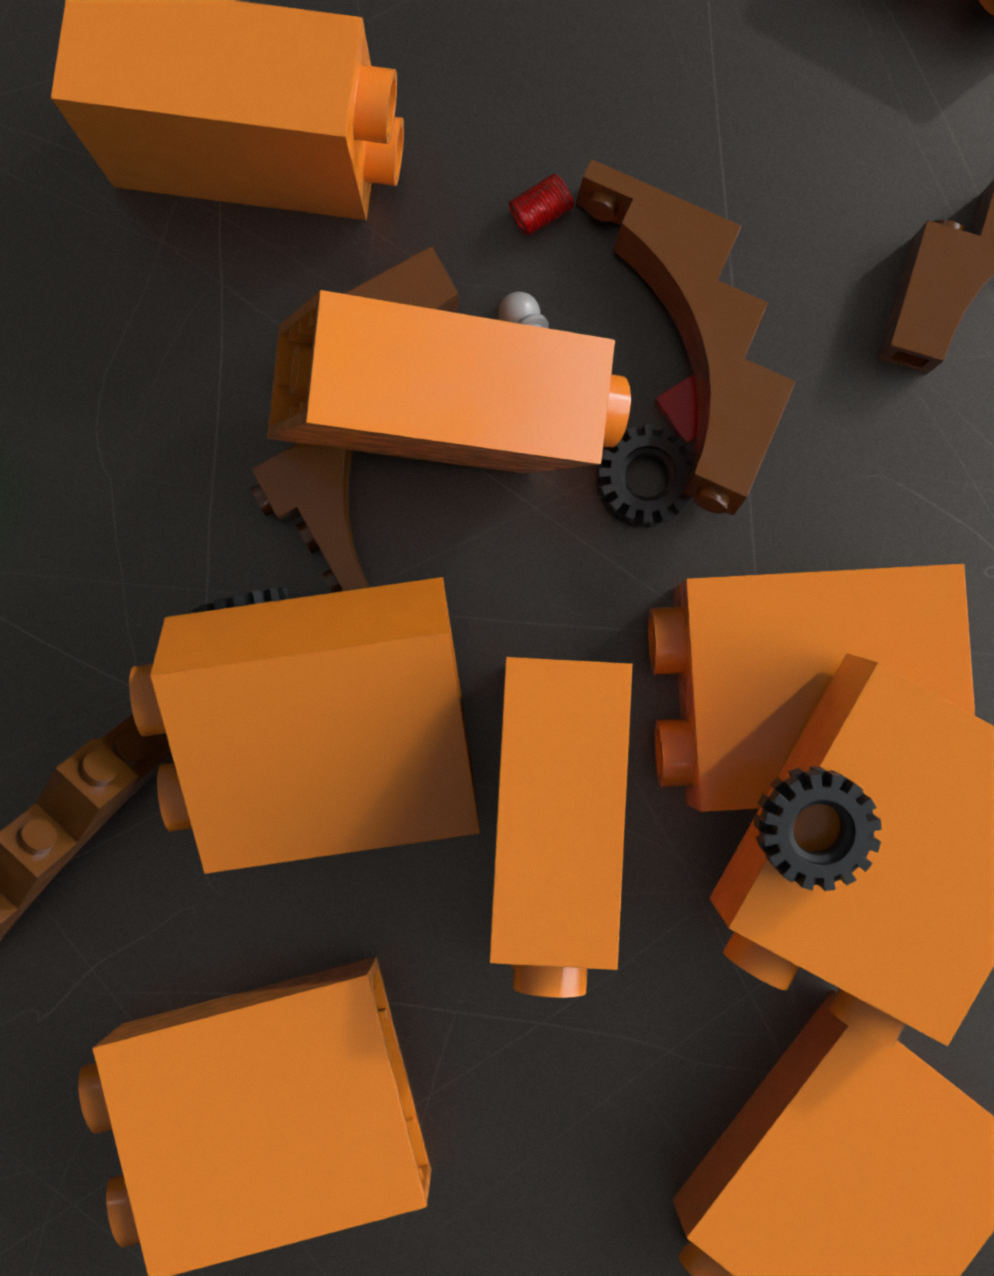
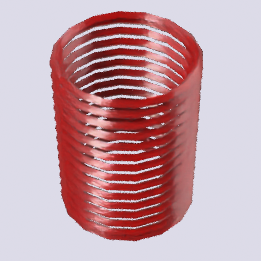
M552 173V175L540 181L539 184L537 183L536 186L534 185L529 190H526V192H523V194H520V196H517V198L510 200L509 208L521 230L527 236H531V234L550 224V222H553L562 214L574 208V201L563 180L557 174Z

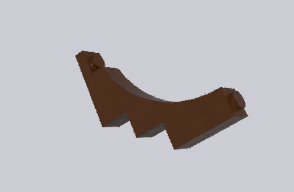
M591 159L583 175L575 205L585 209L595 219L606 222L612 221L621 225L613 251L632 266L656 293L676 325L691 362L697 392L698 429L693 463L683 493L693 497L698 506L709 512L718 514L726 512L734 516L749 495L796 383L792 379L745 359L769 303L718 280L742 226Z

